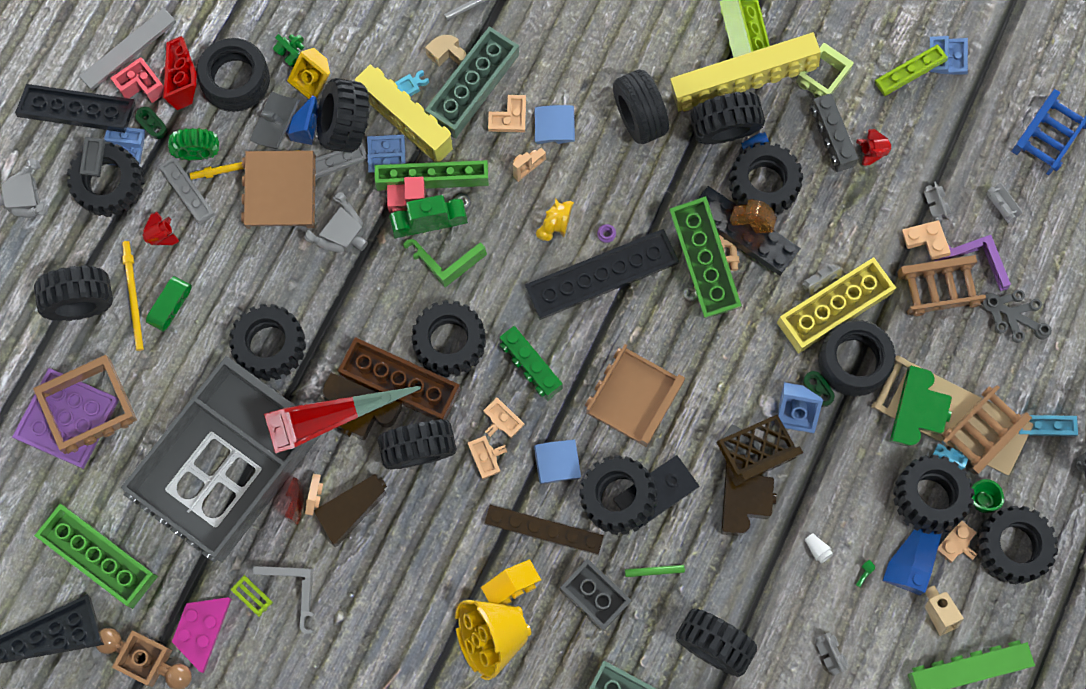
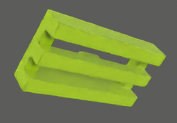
M245 575L230 589L258 617L274 603ZM245 581L266 603L263 604L242 583ZM238 587L261 607L259 611L237 591Z

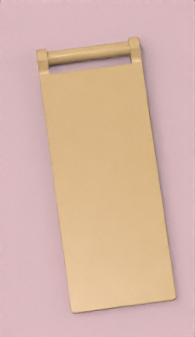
M901 356L895 357L894 369L886 380L876 402L873 401L871 408L894 419L906 372L888 408L884 407L883 403L901 367L908 368L911 365L919 367ZM934 374L935 382L928 389L952 397L949 411H952L950 421L946 422L945 432L948 428L952 430L982 398ZM987 401L981 407L1003 428L1006 427L1008 429L1011 426V419L995 404ZM976 413L968 420L988 441L994 443L999 438L997 436L998 433ZM1028 422L1023 427V430H1031L1033 423ZM963 427L955 434L976 456L979 455L981 457L986 452L984 447ZM920 430V432L939 442L943 439L941 436L943 433L936 435ZM1018 432L987 466L1005 475H1010L1029 434H1019ZM950 441L945 444L958 450Z

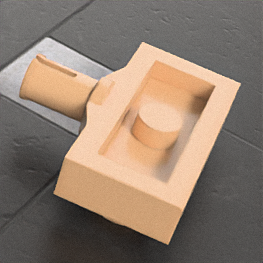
M498 398L483 411L493 423L485 430L489 437L499 429L512 438L525 425Z
M486 436L468 442L482 480L500 473L496 456L507 453L505 445L493 449L489 445Z
M313 474L308 499L306 500L305 514L313 515L314 508H319L321 496L317 495L322 494L323 483H320L321 475Z
M961 521L939 545L937 552L950 563L962 553L973 560L977 553L968 546L977 532Z

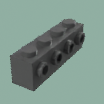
M832 94L814 98L810 111L817 122L818 131L823 137L825 148L828 149L832 165L835 166L837 172L853 168L858 161V156Z

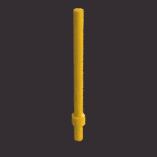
M242 162L214 168L211 166L205 167L204 170L190 172L189 174L191 180L203 177L208 179L214 177V175L245 168H243Z
M123 241L124 255L122 256V261L126 269L136 351H142L144 347L133 271L134 256L131 255L130 241Z

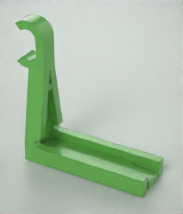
M409 239L403 245L407 249L411 245L416 247L418 251L413 255L414 260L420 258L444 287H447L487 255L485 246L480 242L442 272V268L416 240Z

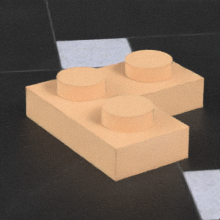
M508 95L507 112L489 111L488 131L525 132L526 95Z
M540 148L537 151H532L530 154L526 152L523 155H518L513 160L514 179L519 182L546 160V152Z
M939 220L902 230L907 249L926 244L931 260L950 256L951 252Z

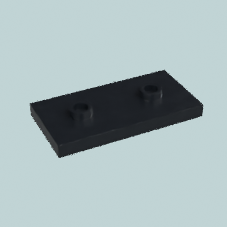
M678 455L650 473L658 490V495L656 496L658 504L653 508L655 511L653 517L649 516L647 520L650 522L700 487ZM633 484L613 498L621 511L633 503L637 492L635 485Z

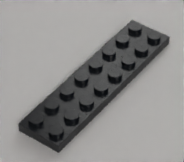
M661 229L527 283L525 288L539 320H542L679 264V260L665 230Z

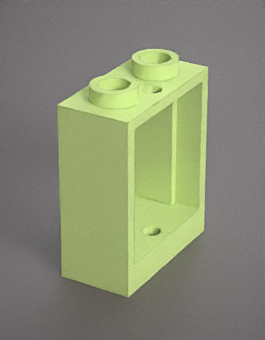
M823 43L820 47V58L841 72L829 89L809 77L807 71L800 72L796 81L802 89L813 93L815 98L830 93L833 94L851 71L854 62L826 43Z

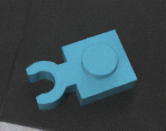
M421 70L416 73L414 78L409 74L395 83L401 92L405 91L411 97L420 91L418 86H426L429 83V79H420V77L424 76V71Z
M941 444L937 445L933 455H938L940 459L945 456L949 458L950 462H957L961 470L965 468L968 458L962 452L951 448L949 451Z

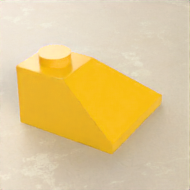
M315 48L300 52L287 81L308 99L312 96L318 99L330 74L327 58Z

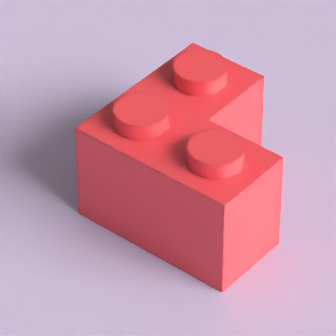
M141 57L111 77L114 85L124 98H131L142 90L150 102L153 103L164 95V86Z
M405 177V184L387 185L389 213L407 211L406 202L426 198L424 177Z

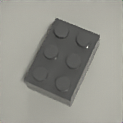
M588 558L560 587V591L602 632L632 601Z

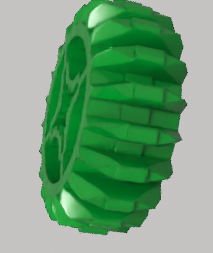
M185 128L169 135L168 148L171 155L177 159L180 158L181 160L188 161L208 160V158H213L218 154L219 141L217 134L207 129Z

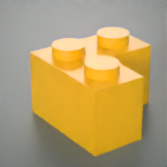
M529 559L505 569L483 585L481 589L489 603L508 605L512 602V597L516 599L524 594L523 591L527 594L536 589L535 584L540 582L541 578Z

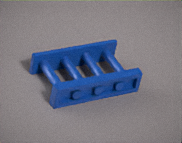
M1056 89L1048 96L1011 151L1016 155L1021 150L1024 152L1028 151L1051 166L1046 173L1047 175H1050L1053 170L1058 171L1063 164L1060 160L1081 129H1086V115L1083 118L1059 103L1060 100L1057 97L1061 92ZM1050 108L1058 110L1079 124L1075 131H1072L1050 117V114L1047 113ZM1040 122L1043 124L1047 123L1069 137L1065 146L1042 132L1041 128L1038 127ZM1036 136L1060 151L1056 159H1053L1031 145V142L1028 141L1029 138Z

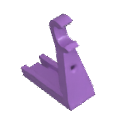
M991 235L955 248L949 246L950 256L934 260L951 259L981 250L980 247H982L1000 292L1007 290L1011 285Z

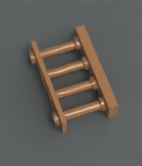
M976 255L902 266L897 272L898 277L908 281L913 306H910L907 310V315L913 314L916 317L924 315L925 312L969 306L970 308L980 306L986 299V295L977 296L971 274L972 268L977 263ZM961 270L963 272L969 297L958 299L952 275L954 271ZM942 273V275H945L950 300L939 301L934 280L935 274ZM918 276L926 278L932 303L921 305L915 280Z
M998 385L992 388L990 386L987 387L981 394L983 398L952 430L948 428L941 435L943 437L940 441L942 445L950 441L971 461L970 464L972 466L968 470L974 475L979 474L1032 419L1027 412L1021 415L1019 413L1016 414L995 394L1000 388ZM988 400H991L1011 419L1010 422L1012 424L1008 429L1006 427L1003 428L981 408ZM975 413L998 433L997 436L999 438L994 443L988 441L968 422ZM962 427L984 447L986 452L981 457L979 455L976 456L955 436Z

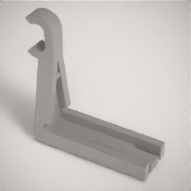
M253 566V574L305 577V580H302L300 629L306 634L313 633L312 629L308 630L305 628V620L307 616L313 617L315 613L310 612L314 569Z

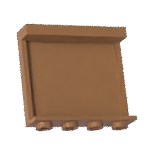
M245 151V157L242 159V166L245 168V175L242 176V186L245 187V194H242L244 212L241 213V221L247 229H250L251 226H306L307 228H315V153L313 151Z
M624 344L622 349H617L613 357L616 359L613 365L609 364L604 372L606 375L604 380H599L594 389L597 391L594 397L590 396L585 404L587 407L586 414L647 447L682 387L685 377L680 374L678 376L673 375L627 349V345Z

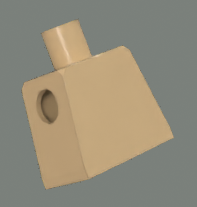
M935 586L926 589L925 594L929 600L925 605V609L939 636L957 629L964 618L947 592L939 594Z

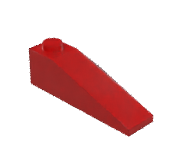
M182 36L166 43L163 96L176 110H179L193 103L197 76Z

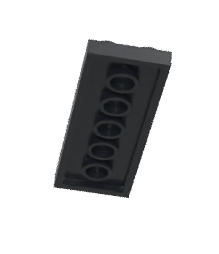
M26 84L15 114L20 118L125 133L135 107V101L129 98Z
M707 186L697 199L707 198L719 235L781 276L801 248L710 186Z

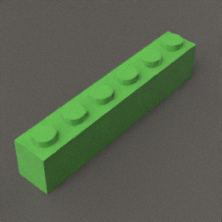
M488 161L375 165V185L377 191L387 190V185L405 184V177H424L426 189L489 186Z
M1020 640L1008 643L1009 647L1002 649L1001 645L989 648L990 652L983 654L982 650L970 653L971 657L963 659V655L951 658L952 662L944 664L942 660L931 663V668L925 669L924 665L912 668L913 672L908 674L912 689H951L1034 667L1035 663L1028 642L1021 644Z

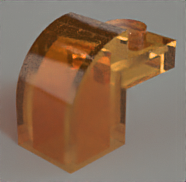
M748 200L747 205L734 206L730 222L732 225L750 224L755 233L773 232L777 217L772 208L766 203L758 200Z

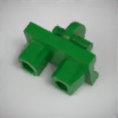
M278 34L275 37L278 41L274 45L273 50L280 56L288 50L290 54L284 60L289 66L294 67L300 54L297 48L303 50L305 47L302 44L304 38L301 35L295 37L291 34L289 36L290 42L286 37Z

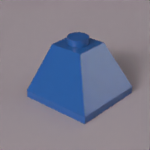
M312 96L292 117L291 123H289L286 130L290 141L312 145L317 128V112L319 108L315 96Z

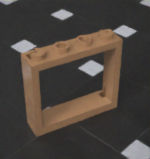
M107 355L33 388L57 446L64 454L75 453L79 450V447L92 445L97 442L96 439L103 436L109 437L116 430L128 428V425L137 421L113 363ZM106 370L125 414L64 442L46 397Z

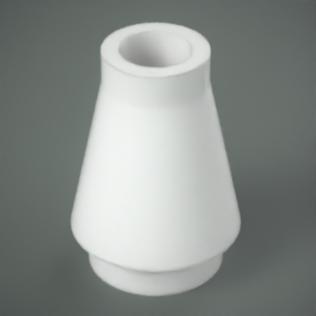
M814 533L804 540L815 560L821 564L833 555L831 548L816 537Z

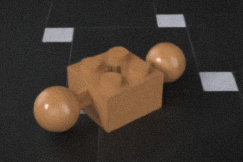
M113 628L100 630L104 645L96 646L97 650L103 654L119 653L112 668L151 687L155 685L159 675L165 677L166 683L171 689H185L190 684L192 674L186 665L175 664L170 666L166 664L173 651L172 649L133 630L126 642L121 641L120 634ZM141 656H145V662H142Z

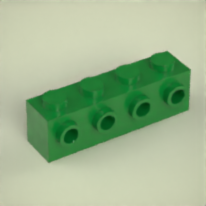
M515 325L499 337L500 348L504 353L508 352L512 357L511 361L513 364L523 370L524 377L529 383L532 382L536 386L535 390L541 397L544 396L548 401L563 389V383Z

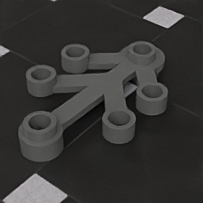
M1018 289L1012 294L1001 297L994 293L986 295V299L982 304L985 310L991 312L997 333L1002 334L1008 329V324L1002 321L1001 312L1007 317L1013 334L1012 340L1015 343H1020L1025 339V333L1019 329L1017 321L1033 329L1038 339L1044 340L1051 335L1052 330L1048 324H1039L1020 314L1028 311H1038L1042 307V302L1039 299H1033L1030 303L1009 308L1004 304L1012 301L1020 302L1024 299L1025 293L1022 290ZM1016 293L1021 295L1020 299L1015 296ZM990 300H994L996 304L992 305ZM1032 303H1037L1038 308H1035ZM1003 325L1004 330H1000L998 326ZM1044 327L1047 333L1042 332L1041 328ZM1016 334L1021 335V339H1017Z

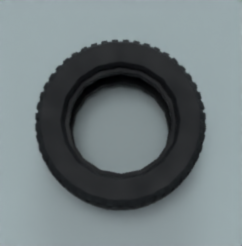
M225 38L208 46L199 57L196 77L203 94L213 106L229 112L244 111V109L247 110L255 106L256 103L258 104L267 93L270 84V72L260 49L251 42L239 38ZM230 61H243L252 67V75L249 81L242 87L224 89L215 83V75L218 69Z
M851 320L839 324L826 336L819 350L818 366L820 367L821 375H823V378L832 389H836L837 392L849 396H865L875 392L889 378L895 366L896 354L893 342L890 341V337H888L884 330L868 321ZM851 340L864 342L875 354V371L867 376L860 377L848 374L838 363V346Z

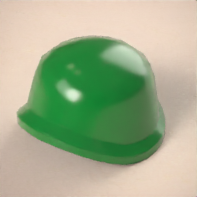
M983 479L971 487L974 489L975 494L972 497L974 500L973 506L979 512L991 513L1003 506L1004 494L1000 485L995 481Z

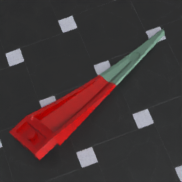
M416 386L286 407L266 413L264 417L274 452L278 453L295 448L353 419L420 390L421 387Z

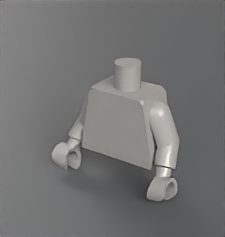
M30 158L27 160L28 165L1 184L3 194H0V206L5 205V208L14 216L31 218L37 215H47L48 205L44 206V203L40 204L36 180L31 174L33 169H40L41 166L38 160Z
M341 192L337 193L333 200L340 203L342 207L339 208L319 234L320 237H316L310 230H307L304 236L306 241L310 243L315 242L317 246L337 253L343 251L349 253L354 246L363 251L368 244L366 240L361 238L364 233L362 228L363 221L351 204L346 201L347 197Z

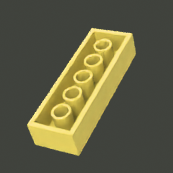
M370 64L355 78V81L361 82L367 88L370 105L435 163L441 162L453 150L451 132L445 126L441 127L434 116L431 114L428 116L419 103L415 104L411 101V97L405 91L401 92L393 80L385 78L384 73L378 67L374 68Z
M873 257L780 316L777 324L799 354L826 337L839 324L851 321L892 295L896 287Z

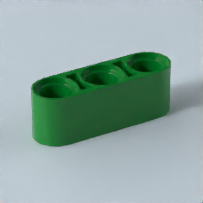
M173 276L148 313L146 323L164 332L188 297L192 285Z

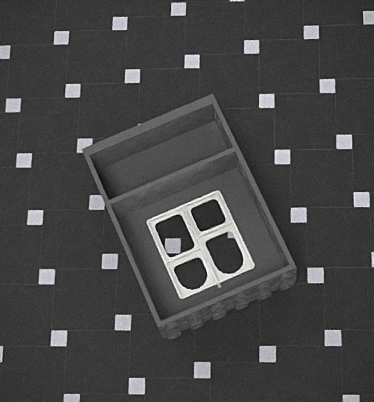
M225 356L121 488L126 491L123 495L137 505L141 503L139 507L151 516L156 514L155 519L167 528L172 526L170 530L183 540L187 537L186 542L198 551L203 549L202 554L214 563L217 560L223 563L320 436L295 448L275 453L264 414L295 405L232 359ZM216 439L230 450V454L214 475L208 476L196 467L194 462L210 441ZM237 458H242L256 470L243 487H240L225 475ZM186 472H191L205 484L200 493L192 499H183L177 492V484ZM222 483L235 492L236 497L220 517L209 518L203 513L202 503L215 485Z

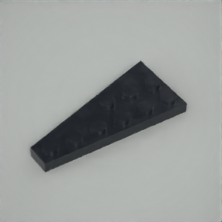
M87 594L0 635V664L104 645L90 596Z

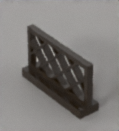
M778 414L716 442L735 476L732 479L735 486L792 461L803 454L800 446L795 447ZM774 421L778 428L777 432L769 429L770 422ZM755 429L764 432L763 438L754 435ZM768 434L776 437L774 444L766 441ZM741 435L749 438L748 445L740 442ZM780 439L786 442L787 449L778 446ZM753 440L761 443L760 451L752 447ZM725 442L734 444L733 452L726 448ZM765 445L773 448L772 455L764 453ZM738 447L747 450L745 457L737 454ZM750 452L759 455L757 462L749 459ZM736 459L744 462L743 469L738 470L735 464Z

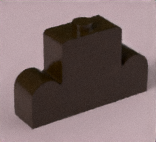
M332 372L323 388V394L327 401L377 393ZM393 401L336 428L344 436L350 437L352 435L361 440H366L375 420L382 427H391L395 424L403 407L401 403Z
M736 459L735 464L738 470L743 469L744 462ZM726 462L721 534L742 536L750 528L749 518L768 519L772 515V508L776 504L777 494L773 493L774 478L757 476L735 486L732 481L735 476Z

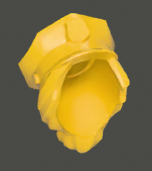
M555 198V203L546 211L543 225L537 229L536 236L543 241H550L553 237L552 234L559 232L565 237L574 202L566 201L559 203Z

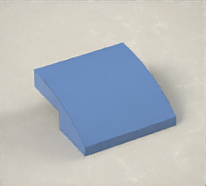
M930 37V48L938 44L948 57V61L930 70V72L953 75L968 74V38Z
M552 105L535 107V142L537 144L549 142L561 144L575 141L574 106Z
M127 128L125 133L106 131L104 137L106 142L122 146L139 163L141 162L145 129Z
M405 135L367 136L368 173H375V165L406 164Z
M575 440L534 445L540 484L558 483L559 481L581 478Z

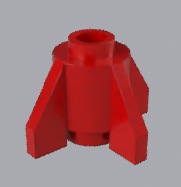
M876 129L868 130L867 140L857 139L856 141L857 144L862 146L863 153L867 155L863 156V166L873 164L882 157L887 156L891 151V143L888 138Z
M157 211L151 214L143 230L145 242L151 245H174L178 243L179 239L174 233L171 234V218L168 217L162 221V217Z

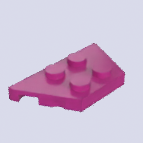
M231 598L186 603L172 643L199 672H205L230 606Z

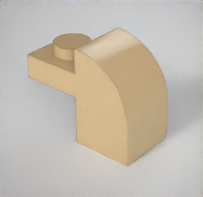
M451 35L438 36L425 47L426 55L439 67L449 57L460 65L467 56L466 52L459 47V39Z

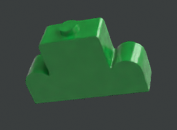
M443 195L406 202L407 211H396L390 214L394 239L468 224L464 201L462 199H453L445 203Z
M912 365L907 368L889 442L909 447L920 441V430L936 435L944 432L946 422H949L952 411H949L952 397L928 389L935 382L934 374L931 371Z

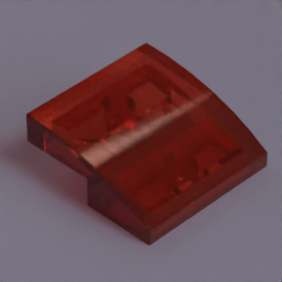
M293 477L286 492V496L291 503L284 517L290 523L298 526L303 510L304 490L301 482Z

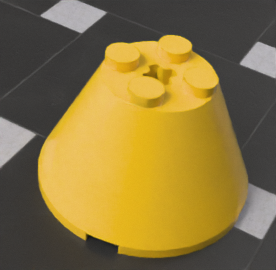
M465 600L460 602L456 608L455 619H458L459 622L456 634L467 663L474 672L478 671L482 675V679L490 680L495 678L525 645L528 636H531V628L525 622L521 607Z

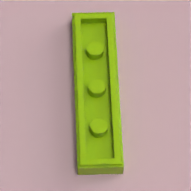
M937 44L877 78L875 84L885 97L948 61V57Z

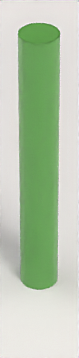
M684 565L625 569V577L685 573Z

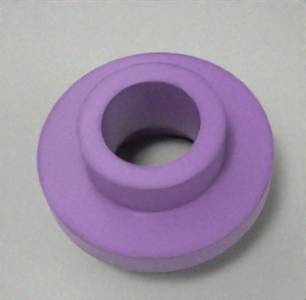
M605 224L599 227L597 236L600 241L610 243L616 237V230L613 226ZM609 232L610 236L605 237L603 233Z

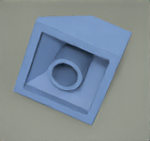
M784 382L778 416L787 429L815 433L823 399L803 385Z

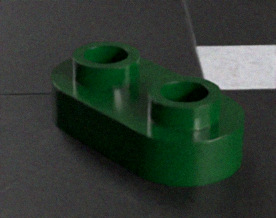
M141 107L136 111L135 118L137 122L152 138L161 139L166 135V125L151 108Z
M808 372L803 379V385L819 397L821 395L827 397V400L823 401L821 407L830 406L835 398L834 392L819 372ZM809 380H815L816 384H810Z

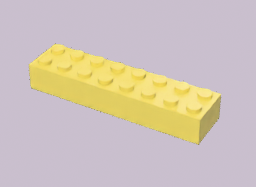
M814 32L672 77L670 78L671 90L678 112L682 110L689 111L699 103L717 96L744 92L751 88L758 89L766 83H777L782 78L788 76L790 78L795 77L802 71H814L819 67L821 51Z

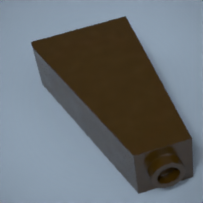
M376 474L314 510L315 515L335 547L352 532L387 494L384 490L387 485L382 477L377 478Z

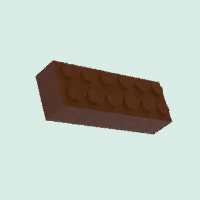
M356 337L338 369L341 377L377 393L416 386L421 387L420 390L395 401L434 420L447 419L461 391L460 384Z

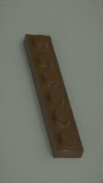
M489 505L484 523L491 527L598 556L604 535Z

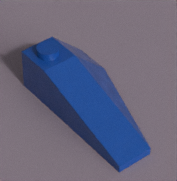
M914 529L888 562L882 581L917 595L924 594L932 574L942 533L934 534V531H932L930 534L923 533V529L918 531Z

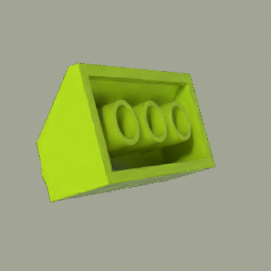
M758 0L720 1L721 14L724 18L725 30L728 34L733 58L770 46Z

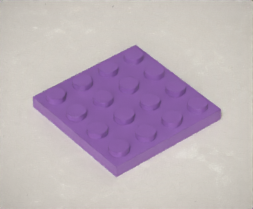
M48 368L40 385L63 374ZM78 382L46 397L64 442L108 422L119 401L117 397L83 382ZM36 394L12 438L82 469H84L97 444L95 442L89 446L79 447V450L75 453L64 454L61 452Z

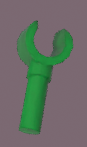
M870 560L861 566L865 572L856 584L858 587H861L869 574L875 570V565Z

